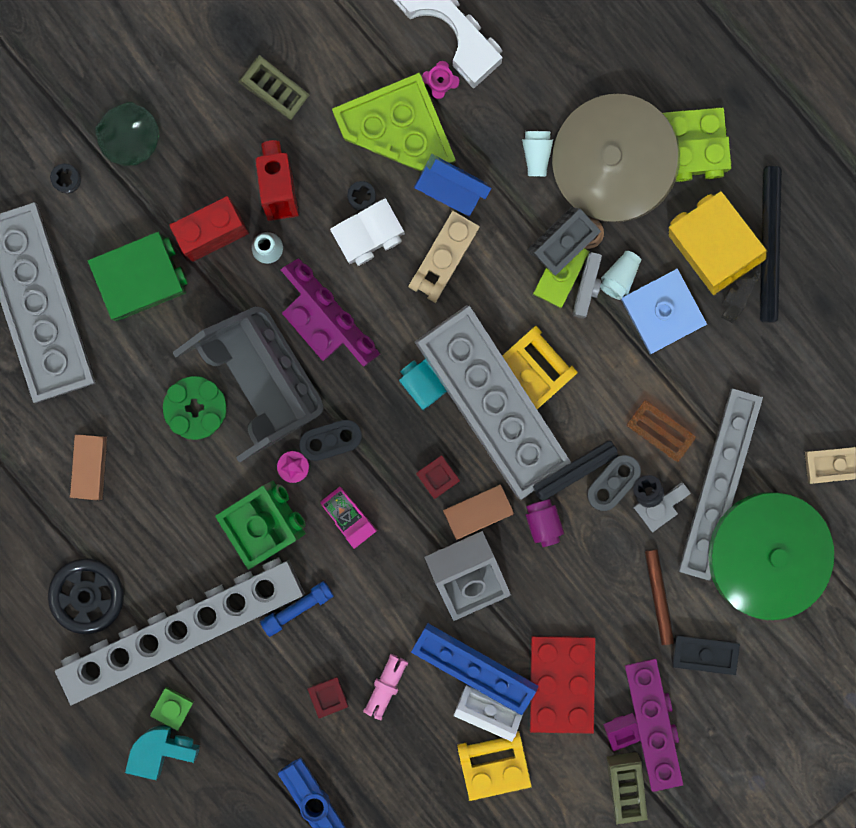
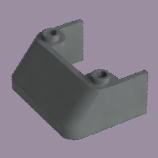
M261 307L250 308L203 329L173 352L177 358L197 349L202 359L212 366H220L226 363L258 415L248 424V433L254 446L236 457L239 463L311 422L323 412V403L271 315Z

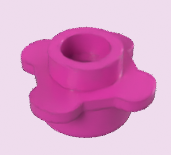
M439 61L430 72L426 71L422 75L424 84L431 88L432 96L436 99H442L445 92L451 88L455 89L459 85V78L452 74L449 64L445 61ZM439 77L444 79L442 83L437 81Z

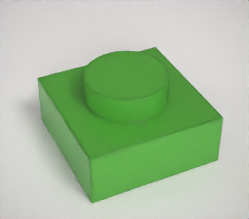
M165 687L150 716L178 731L194 701L169 687Z

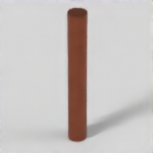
M658 550L645 551L661 644L669 645L674 643Z

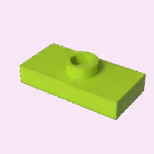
M583 249L556 276L552 275L546 268L533 295L562 308L590 251Z

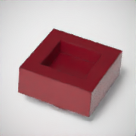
M442 455L416 473L434 499L460 482Z
M338 676L307 688L318 718L349 707Z

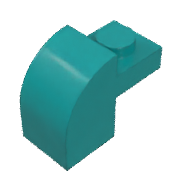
M167 725L155 726L147 730L132 746L125 773L157 780L161 775L165 756L194 763L198 757L200 745L193 744L194 740L185 736L176 735L174 739H171V727Z

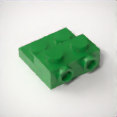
M273 480L215 516L248 570L306 535L304 531L306 524L303 517L296 511L292 512L286 502L289 500L286 489L280 484L276 485Z

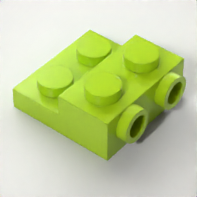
M724 108L663 113L672 125L679 142L680 166L675 182L693 180L692 175L705 174V179L724 177V172H728L731 169L729 137H726Z

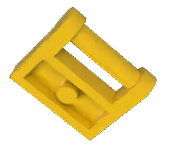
M537 326L532 328L502 355L536 409L542 406L578 373L573 366L569 367L540 335L542 331ZM530 343L560 375L555 381L546 374L524 349Z
M517 731L512 742L499 738L468 746L467 743L457 744L469 801L531 787L519 731ZM512 748L514 750L515 756L471 765L470 758Z

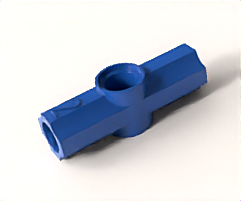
M301 757L286 765L277 773L299 806L302 817L309 822L312 828H346L331 805L328 794L321 789ZM313 798L319 799L323 803L324 809L318 813L311 812L307 808V801Z

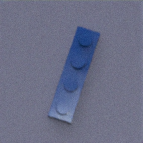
M429 623L425 626L411 651L414 655L520 715H523L538 689V685Z

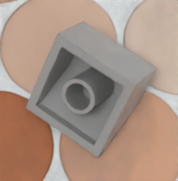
M483 531L424 557L453 621L511 596Z

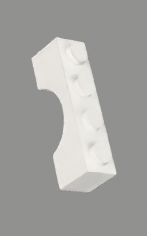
M393 0L409 19L419 16H434L450 25L455 32L458 42L452 66L473 89L502 63L503 57L500 55L502 52L500 46L491 37L487 40L479 32L481 29L479 23L470 14L465 17L457 8L460 5L457 0Z

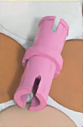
M390 654L380 679L376 678L374 682L376 687L366 708L363 710L369 716L373 714L374 718L382 720L392 695L397 694L399 689L396 686L409 663L401 657L400 659L397 658L398 656Z

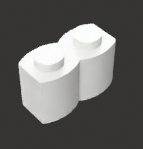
M386 198L330 229L348 263L356 262L358 266L374 258L372 252L384 247L386 251L402 242L400 237L405 234Z

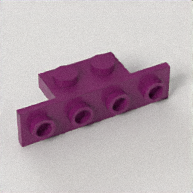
M298 258L281 269L283 274L301 293L282 314L322 361L332 355L342 344L349 349L363 367L380 355L379 351L375 348L374 342L361 332L352 316L338 305L332 293L320 284L308 265L302 263Z
M657 659L626 664L624 666L651 791L683 786L675 743H679L678 733L675 724L670 725L668 712H672V705L669 694L663 692Z

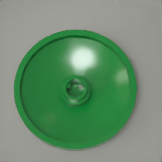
M778 492L758 493L738 501L720 518L709 544V569L717 590L732 607L758 619L781 620L795 616L809 608L825 590L834 566L833 539L822 516L807 502L792 495Z

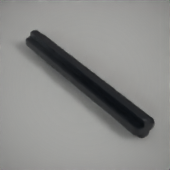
M766 166L763 169L762 245L767 252L766 260L761 263L760 320L765 323L777 322L779 315L782 169L779 166Z

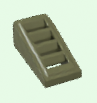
M260 55L254 59L238 81L289 120L294 117L309 97L306 91ZM260 69H263L265 71L264 75L255 84L252 79ZM272 76L276 80L266 92L262 88ZM283 84L286 86L285 90L277 100L274 99L272 96L280 85ZM293 91L297 95L286 108L282 104Z
M632 752L608 756L607 766L616 825L648 820L642 761L638 753ZM635 779V782L631 783H618V781ZM624 793H637V795L620 797V794ZM638 804L639 807L621 811V806Z

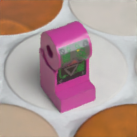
M339 486L320 501L353 549L378 531L342 487Z

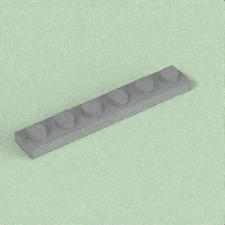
M730 389L678 568L679 572L709 581L711 579L708 561L710 540L720 518L732 506L763 397Z

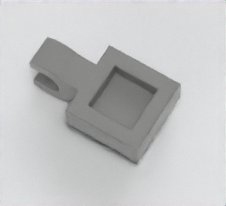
M681 482L664 495L663 501L659 505L647 508L638 502L633 508L653 533L678 514L673 505L691 493L684 483Z

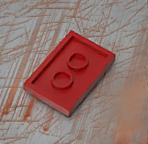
M531 636L530 681L538 685V689L530 701V733L594 734L595 637Z

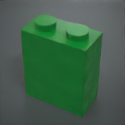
M156 232L87 260L111 320L120 321L186 294L184 285L188 284L182 267L176 268L172 256L176 255V251L169 237L164 239L160 232Z

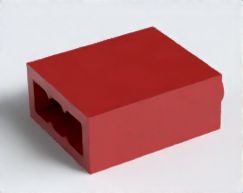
M228 196L169 225L183 254L193 262L249 234L236 206Z

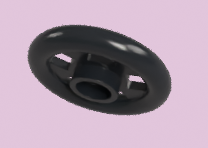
M88 558L77 559L61 567L54 575L48 591L49 607L56 621L65 629L77 634H94L108 628L119 616L124 600L122 583L115 571L101 561ZM82 571L94 572L95 581H82ZM66 580L75 584L70 591V596L61 592ZM109 585L111 599L102 600L100 587ZM82 591H87L90 594L89 602L81 601L80 594ZM70 603L76 610L80 611L74 619L64 610ZM99 607L103 615L91 621L87 613Z

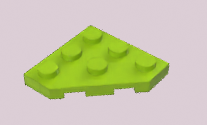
M420 73L332 108L345 141L420 172L423 171L431 154L451 164L456 162Z

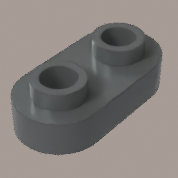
M627 455L614 458L587 490L589 504L600 511H608L614 508L640 477L641 468L637 460ZM621 465H626L629 468V474L626 477H621L618 474V468ZM600 489L608 491V498L604 501H600L597 498V492Z

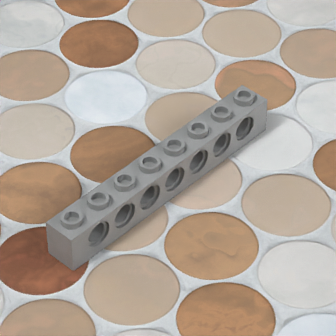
M280 557L262 565L264 571L255 576L249 571L234 578L236 584L224 590L221 584L205 592L207 598L198 603H195L193 598L177 605L178 612L168 617L165 612H162L147 619L149 623L147 627L138 630L136 625L118 633L120 639L111 644L105 639L90 646L91 653L81 658L77 652L60 660L63 666L55 670V673L70 705L80 702L304 596L305 592L290 560L281 562ZM269 580L274 585L272 596L264 597L258 592L257 586L259 581ZM238 593L244 597V609L234 610L230 606L229 597L231 594ZM210 607L215 611L216 621L214 623L207 624L202 621L200 617L202 608ZM174 621L185 623L187 626L185 637H177L173 634L172 624ZM151 634L157 638V650L150 651L144 647L143 638L145 635ZM117 648H123L128 652L129 662L127 664H120L116 661L114 653ZM88 662H95L100 667L98 678L90 677L87 674L86 665Z

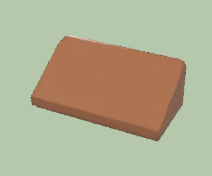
M75 435L70 498L103 499L107 437Z
M501 484L443 510L456 540L514 514Z

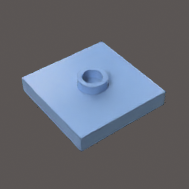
M678 268L621 299L649 354L707 325Z

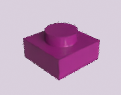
M633 713L616 717L612 721L603 724L613 752L640 741L637 722Z

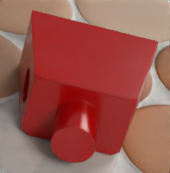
M266 141L261 144L263 156L257 157L255 160L261 204L267 220L297 217L299 212L288 154L281 152L279 141Z

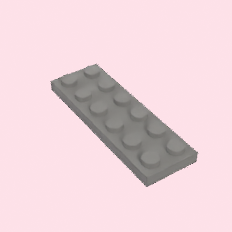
M34 202L0 213V303L33 403L96 384L37 203Z
M466 305L415 341V344L518 499L522 500L533 492L534 484L571 463L470 306Z

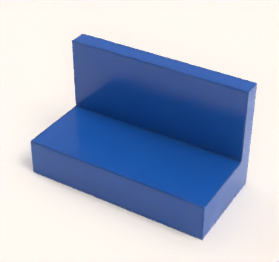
M431 154L414 185L415 189L470 217L479 198L486 199L492 189L485 181L434 154Z

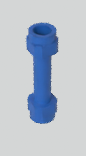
M322 581L310 589L311 593L276 615L273 612L260 620L265 633L271 637L283 629L282 625L317 603L322 605L333 598L334 595L327 583Z

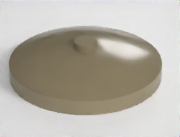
M608 94L585 102L565 120L555 139L552 166L555 180L561 193L574 208H580L587 216L600 221L626 222L648 214L668 196L678 176L680 148L672 125L655 106L632 95Z

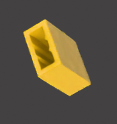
M722 191L715 196L712 194L705 196L697 203L696 209L688 214L683 212L677 215L670 223V239L713 295L766 260L767 250Z

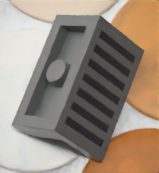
M571 207L526 251L530 255L537 257L550 273L556 276L601 231L580 208Z

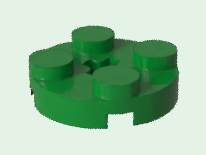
M197 376L183 378L169 387L164 398L163 415L165 421L174 433L186 439L199 440L210 437L226 419V397L215 383L206 378ZM192 399H197L198 404H203L204 410L199 411L198 417H193L192 412H187V406L191 405Z

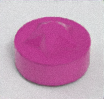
M287 452L280 457L277 463L278 474L283 480L290 483L302 481L309 472V461L300 452Z

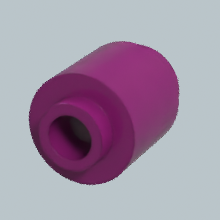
M550 498L527 505L528 513L525 516L534 543L541 542L542 547L559 543V536L565 533L556 505H552Z

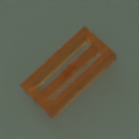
M646 400L642 402L639 409L626 424L628 428L677 463L696 439L695 435ZM648 410L684 436L686 441L682 443L643 415V413ZM638 420L679 448L678 452L675 453L636 425Z

